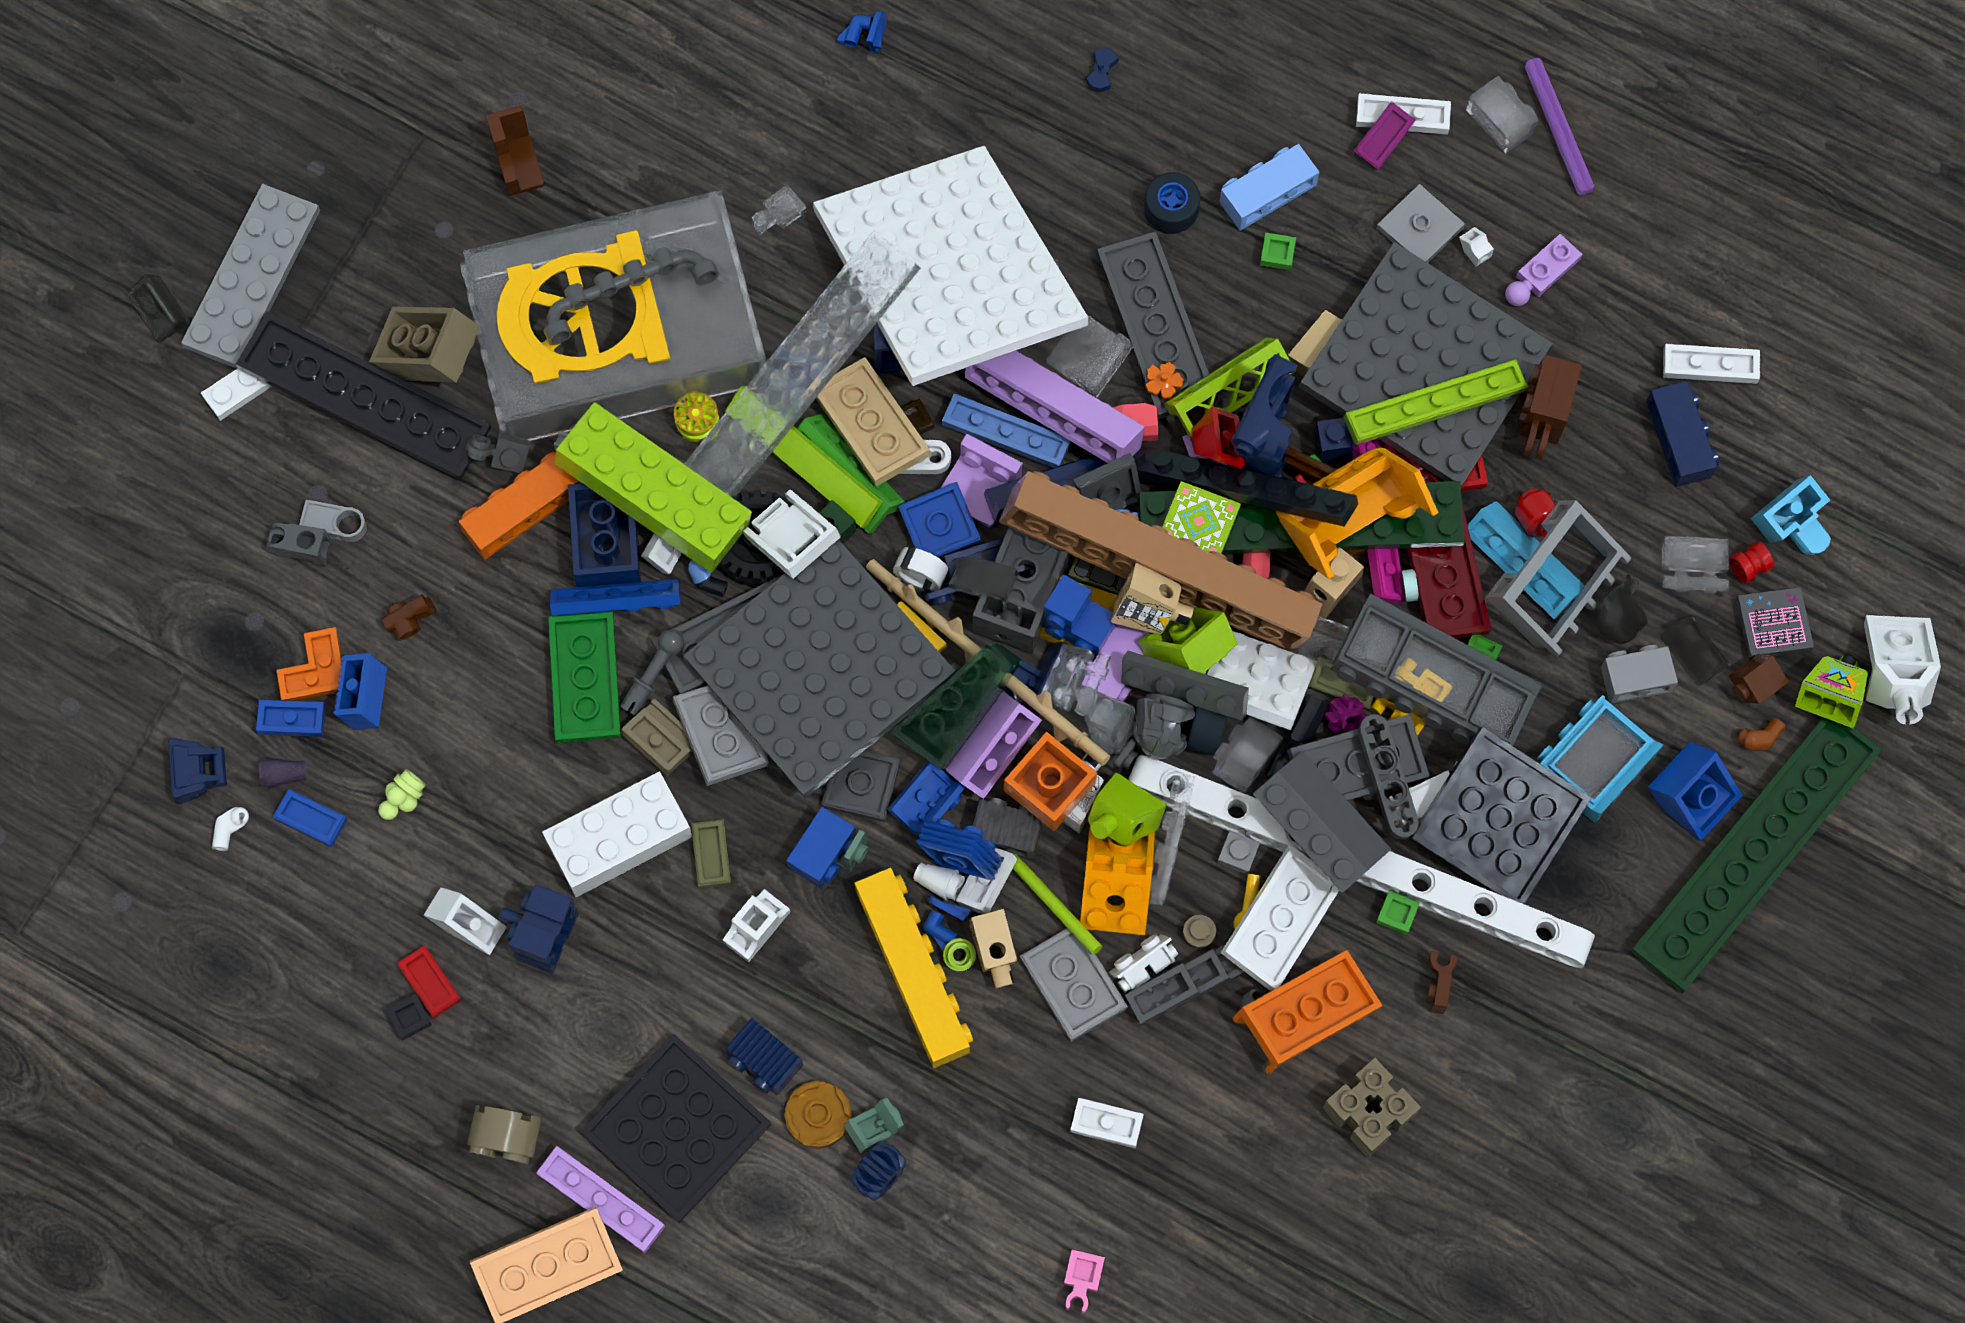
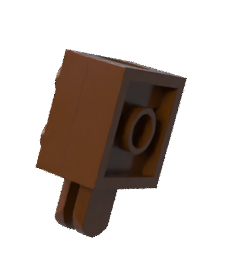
M1549 355L1544 356L1541 365L1535 364L1532 376H1530L1528 382L1527 396L1518 422L1523 424L1521 435L1527 436L1524 455L1530 456L1535 439L1540 440L1535 457L1538 459L1543 458L1547 442L1558 444L1569 417L1582 368L1581 364Z

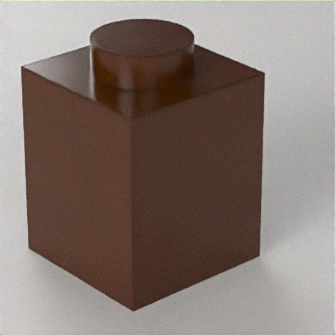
M1757 654L1729 675L1734 684V693L1741 701L1746 703L1761 704L1789 683L1773 655Z

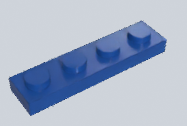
M679 579L551 589V615L563 616L623 609L633 612L647 607L667 609L674 605H680Z

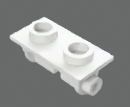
M1155 934L1145 939L1140 945L1142 948L1133 955L1129 953L1119 958L1114 963L1115 968L1108 973L1113 977L1121 978L1118 985L1126 993L1129 990L1132 991L1151 979L1145 967L1149 965L1154 974H1158L1175 961L1174 957L1178 955V952L1172 944L1166 946L1167 943L1172 941L1170 937Z

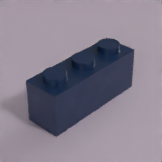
M1688 381L1651 390L1646 404L1675 487L1712 478L1719 465V458L1716 449L1710 447L1707 438L1709 436L1708 425L1705 419L1700 418L1697 410L1699 408V401L1696 392L1690 390Z

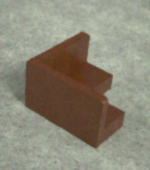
M522 106L486 115L509 196L543 187L544 180L529 135Z

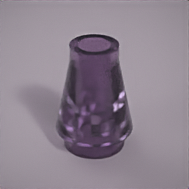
M266 757V760L258 761L260 787L268 786V789H272L296 781L306 780L305 761Z

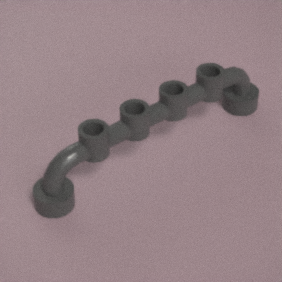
M661 248L653 253L652 258L654 262L642 266L641 261L638 259L629 261L623 266L624 274L613 278L611 272H602L594 277L595 286L585 290L579 283L572 284L564 290L566 297L554 303L548 311V326L544 329L548 343L550 345H558L567 341L572 336V331L567 321L560 320L561 314L567 310L582 309L588 305L589 301L599 297L609 298L615 295L621 288L629 285H641L649 277L658 273L668 274L683 263L693 264L694 267L691 273L696 284L705 285L714 281L719 276L715 262L713 260H705L701 254L695 251L684 250L672 254L669 248Z

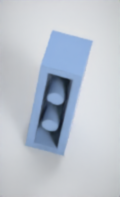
M1299 144L1290 149L1285 147L1278 151L1273 159L1263 164V162L1254 165L1248 171V174L1240 179L1235 177L1227 181L1221 189L1219 203L1241 231L1317 186L1319 171Z

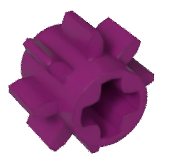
M1346 694L1334 699L1328 706V712L1324 714L1330 721L1328 727L1335 734L1340 731L1346 733L1358 729L1359 724L1367 717V714L1362 710L1364 704L1357 697L1351 700Z

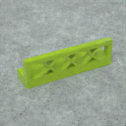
M1266 337L1164 403L1169 414L1178 416L1188 436L1192 438L1193 425L1186 412L1195 406L1206 408V414L1211 407H1214L1216 393L1223 389L1231 391L1229 404L1223 409L1214 408L1232 413L1252 399L1265 373L1268 359L1273 357L1274 354L1287 360L1289 358L1277 338ZM1259 366L1258 371L1253 370L1254 368ZM1252 373L1257 375L1254 388L1249 392L1239 390L1242 376ZM1234 382L1233 388L1227 387L1228 385ZM1238 393L1243 394V396L1237 399ZM1206 399H1208L1207 405H1206V404H1202L1203 401H1205Z

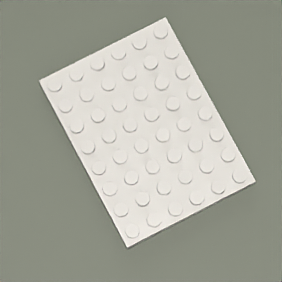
M985 146L813 202L816 216L912 386L1088 326L1086 312Z

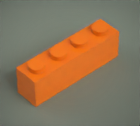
M555 452L547 454L540 461V465L531 471L525 470L515 478L514 483L507 488H500L494 491L489 496L488 501L481 506H475L467 510L463 514L462 519L458 521L463 534L484 561L569 502L568 485L582 484L555 464Z

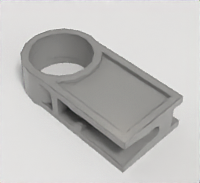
M311 500L305 501L299 525L325 529L331 539L345 542H356L365 535L367 524L363 514L358 509ZM348 516H356L361 519L360 528L352 534H344L339 531L341 520Z

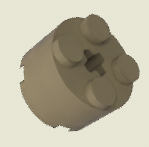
M475 1105L467 1143L468 1146H471L470 1153L496 1158L497 1152H502V1159L528 1164L529 1159L534 1158L542 1118L533 1115L531 1117L525 1116L519 1112Z

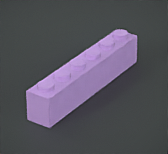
M1016 350L966 367V379L1107 463L1129 453L1134 456L1141 448L1145 428L1143 425Z

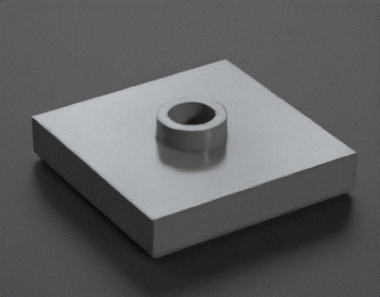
M1419 184L1377 224L1376 229L1392 243L1399 244L1428 263L1464 229L1465 223Z

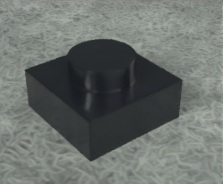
M417 994L386 1009L402 1041L432 1026Z

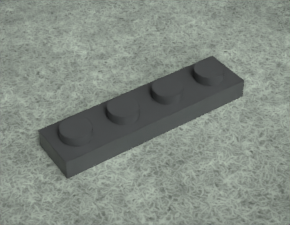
M1127 651L1123 656L1122 684L1154 694L1177 698L1190 705L1241 721L1247 713L1248 687L1132 651Z

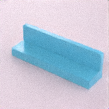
M1496 501L1482 508L1467 525L1470 539L1505 573H1518L1540 544L1534 536L1528 535L1522 525ZM1550 554L1523 590L1553 619H1556L1577 598L1585 585L1556 557Z

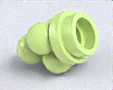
M407 769L402 774L398 773L394 777L395 782H391L386 786L385 795L387 801L382 802L378 810L379 815L385 820L394 819L399 809L404 812L413 811L417 806V799L423 794L422 789L426 786L425 783Z

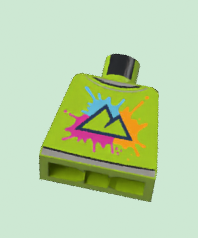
M1829 656L1823 657L1803 680L1795 707L1854 729L1863 703L1868 673L1866 670L1858 668V662L1851 656H1842L1839 660Z

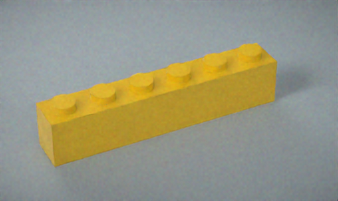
M888 868L855 882L856 894L933 1069L969 1054V1043L973 1042L972 1035L967 1024L960 1025L955 1014L960 1012L958 1003L953 993L947 995L942 983L947 982L946 976L940 963L933 964L929 955L934 952L927 934L921 935L916 924L921 921L914 904L908 906L903 895L908 893L901 875L895 876L892 869Z

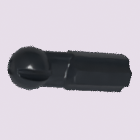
M1305 694L1292 729L1285 730L1282 737L1283 743L1277 755L1272 756L1266 762L1265 775L1268 780L1290 762L1287 753L1288 749L1311 743L1328 708V705L1323 700L1313 695Z

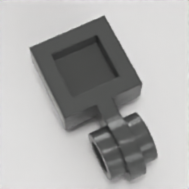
M498 433L496 444H491L490 439L482 435H473L472 439L467 441L466 450L470 458L483 461L486 460L487 456L492 455L491 467L516 473L523 472L530 446L529 440Z

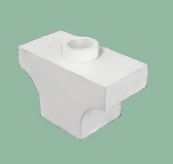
M765 889L757 897L752 895L731 920V928L722 939L723 943L747 962H750L788 916L790 909Z

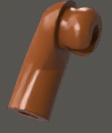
M1772 718L1764 730H1750L1748 728L1741 730L1738 735V742L1748 750H1768L1786 726L1779 719Z

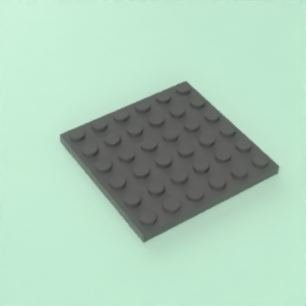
M1394 242L1298 387L1344 416L1347 412L1515 359L1528 383L1535 364H1540L1553 343ZM1521 393L1378 439L1445 482L1460 481L1462 486Z
M839 539L794 579L787 573L782 575L683 655L805 799L957 676L955 669Z

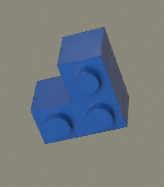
M1063 574L1044 605L1042 627L1046 628L1045 632L1057 640L1064 638L1073 643V647L1078 652L1087 656L1093 654L1097 657L1116 624L1111 622L1113 612L1091 601V589Z

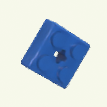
M940 818L937 819L936 823L931 821L923 822L925 827L921 828L923 833L918 834L920 839L916 840V842L940 867L955 869L960 873L987 880L995 879L994 874L998 873L996 868L1000 867L999 862L1003 860L995 851L996 845L982 838L984 833L980 829L966 825L964 830L955 828L956 826L953 823Z

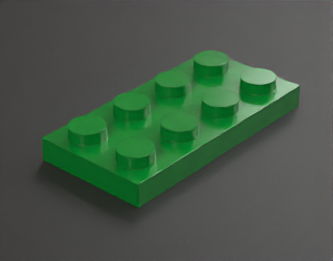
M613 611L548 617L556 744L621 738Z

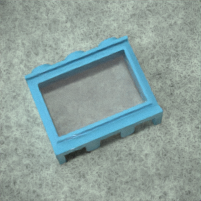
M1603 695L1596 703L1590 700L1578 713L1582 718L1574 726L1570 722L1560 732L1558 738L1561 741L1553 749L1550 745L1547 746L1537 758V761L1542 766L1592 797L1582 813L1593 823L1599 820L1607 807L1616 801L1626 786L1641 773L1651 759L1656 757L1664 745L1649 737L1604 699L1605 696Z

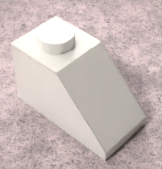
M445 888L439 889L424 914L426 918L447 933L488 955L491 954L507 928L461 893Z

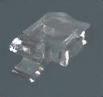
M786 185L763 201V208L765 210H761L752 216L754 221L752 227L759 235L766 232L775 223L783 229L805 214L807 206Z

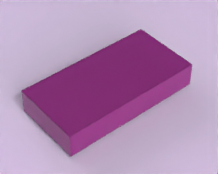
M1391 101L1353 152L1378 170L1416 119Z

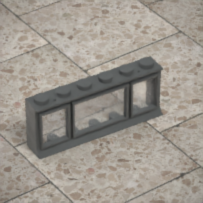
M1370 594L1361 604L1330 667V670L1336 672L1337 676L1343 681L1354 682L1364 687L1371 696L1384 698L1394 703V706L1399 711L1408 714L1412 713L1422 718L1423 722L1429 727L1442 729L1452 734V738L1462 744H1469L1481 726L1513 746L1529 710L1543 686L1373 594Z

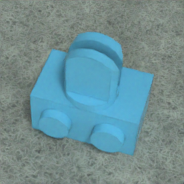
M1811 475L1796 480L1751 518L1769 543L1783 540L1789 535L1805 555H1813L1824 551L1829 546L1831 540L1828 532L1817 520L1819 515L1816 513L1830 499Z

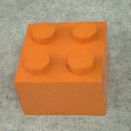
M1046 732L1004 779V791L1052 831H1055L1096 784L1097 772Z

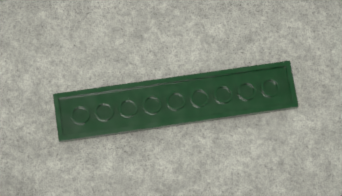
M1460 481L1425 482L1439 512L1438 514L1432 516L1420 507L1416 509L1412 516L1404 519L1385 514L1335 544L1336 547H1340L1343 550L1463 546L1464 528ZM1177 491L1139 492L1140 522L1149 526L1158 525L1162 527ZM1241 503L1240 510L1222 554L1300 552L1281 524L1275 510Z
M1823 717L1630 952L1683 994L1882 749L1856 728L1853 729Z

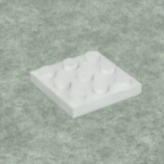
M1233 631L1238 645L1228 652L1226 657L1221 658V661L1214 664L1209 669L1207 675L1248 687L1246 714L1291 730L1318 661Z

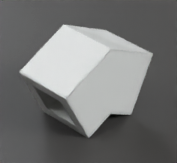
M1474 227L1459 237L1464 253L1475 267L1492 256L1494 248L1488 242L1486 234Z

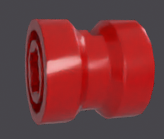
M1760 541L1749 545L1747 551L1737 552L1729 557V564L1733 573L1743 584L1754 580L1756 574L1766 573L1774 568V561L1770 552Z

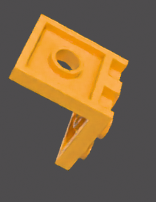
M1090 825L1080 922L1086 929L1145 935L1153 871L1155 832L1128 845H1121L1108 836L1105 839L1096 838L1091 832ZM1112 895H1118L1124 899V902L1117 906L1108 903L1107 898Z

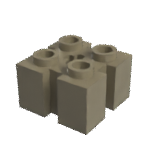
M1376 1057L1355 1075L1352 1081L1355 1087L1352 1090L1347 1084L1343 1085L1326 1100L1322 1108L1339 1128H1342L1346 1123L1350 1126L1353 1133L1349 1139L1367 1158L1388 1141L1391 1136V1132L1388 1129L1391 1126L1398 1132L1421 1109L1419 1104L1404 1088L1396 1093L1390 1086L1394 1077ZM1367 1102L1378 1106L1377 1114L1374 1110L1371 1113L1365 1110Z

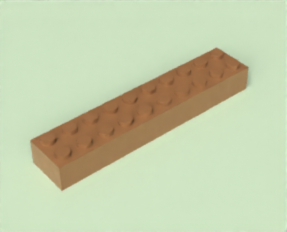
M1027 471L1012 488L999 520L1000 523L1125 579L1128 578L1135 563L1141 564L1180 584L1179 603L1191 607L1224 612L1230 626L1290 652L1310 639L1323 605L1314 600V596L1307 592L1293 591L1285 587V583L1281 580L1265 578L1256 574V570L1250 566L1233 564L1227 561V557L1215 551L1207 552L1198 548L1197 543L1190 539H1178L1169 535L1168 531L1161 526H1149L1140 522L1139 518L1130 512L1123 511L1120 513L1111 509L1107 502L1097 498L1089 499L1080 495V491L1072 486H1060L1050 481V478L1041 472Z

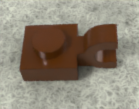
M1431 951L1429 966L1437 976L1435 982H1429L1426 1001L1432 1002L1430 1012L1444 1014L1448 1007L1452 980L1451 974L1457 962V955H1450L1448 965L1441 966L1437 962L1438 952Z

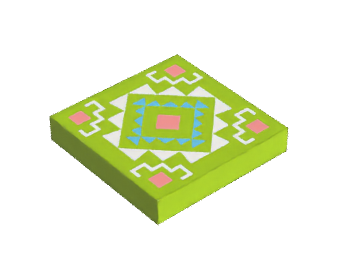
M1181 481L1162 527L1171 536L1194 541L1197 543L1198 548L1207 552L1215 551L1222 554L1240 510L1241 503Z

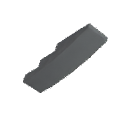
M1222 946L1217 950L1212 949L1186 964L1181 963L1125 994L1140 1024H1144L1213 991L1246 972L1221 954L1224 948Z

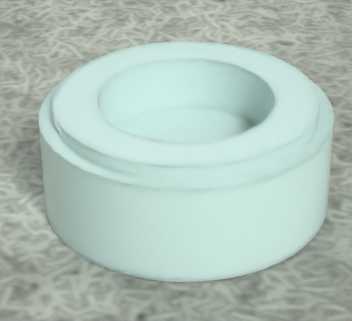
M1413 569L1402 570L1406 602L1418 601L1419 593L1415 571Z

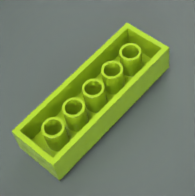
M595 402L556 449L555 464L710 573L715 570L742 535V531L749 525L752 514L751 510Z

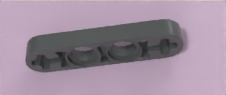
M1369 715L1359 724V740L1387 830L1396 839H1407L1418 829L1417 813L1389 724L1380 715ZM1370 722H1373L1375 727H1381L1382 731L1377 734L1379 744L1386 741L1387 745L1379 746L1374 750L1370 749V746H1374L1376 743L1374 735L1366 733ZM1376 754H1388L1392 759L1391 768L1388 770L1379 769L1374 761ZM1395 784L1400 787L1402 792L1401 799L1398 801L1388 800L1384 794L1385 786ZM1404 803L1406 804V808H1403L1400 812L1403 820H1409L1411 823L1406 828L1407 832H1403L1401 827H1395V823L1399 820L1397 810L1390 813L1389 808H1397Z

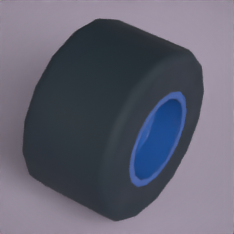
M1167 172L1155 177L1149 183L1144 198V214L1148 223L1156 230L1166 234L1183 232L1195 223L1200 208V192L1196 183L1188 176L1178 172Z
M1195 706L1194 711L1196 715L1191 720L1186 749L1216 756L1222 740L1227 716Z

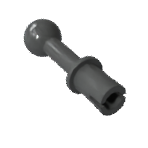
M667 629L660 634L658 638L659 650L640 679L635 676L633 677L634 684L624 700L619 704L623 709L627 711L629 709L630 713L635 716L651 692L655 693L656 689L651 685L670 655L679 653L684 646L682 634L675 629Z

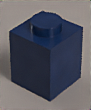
M1344 418L1317 421L1313 436L1317 456L1322 463L1350 460L1354 445Z

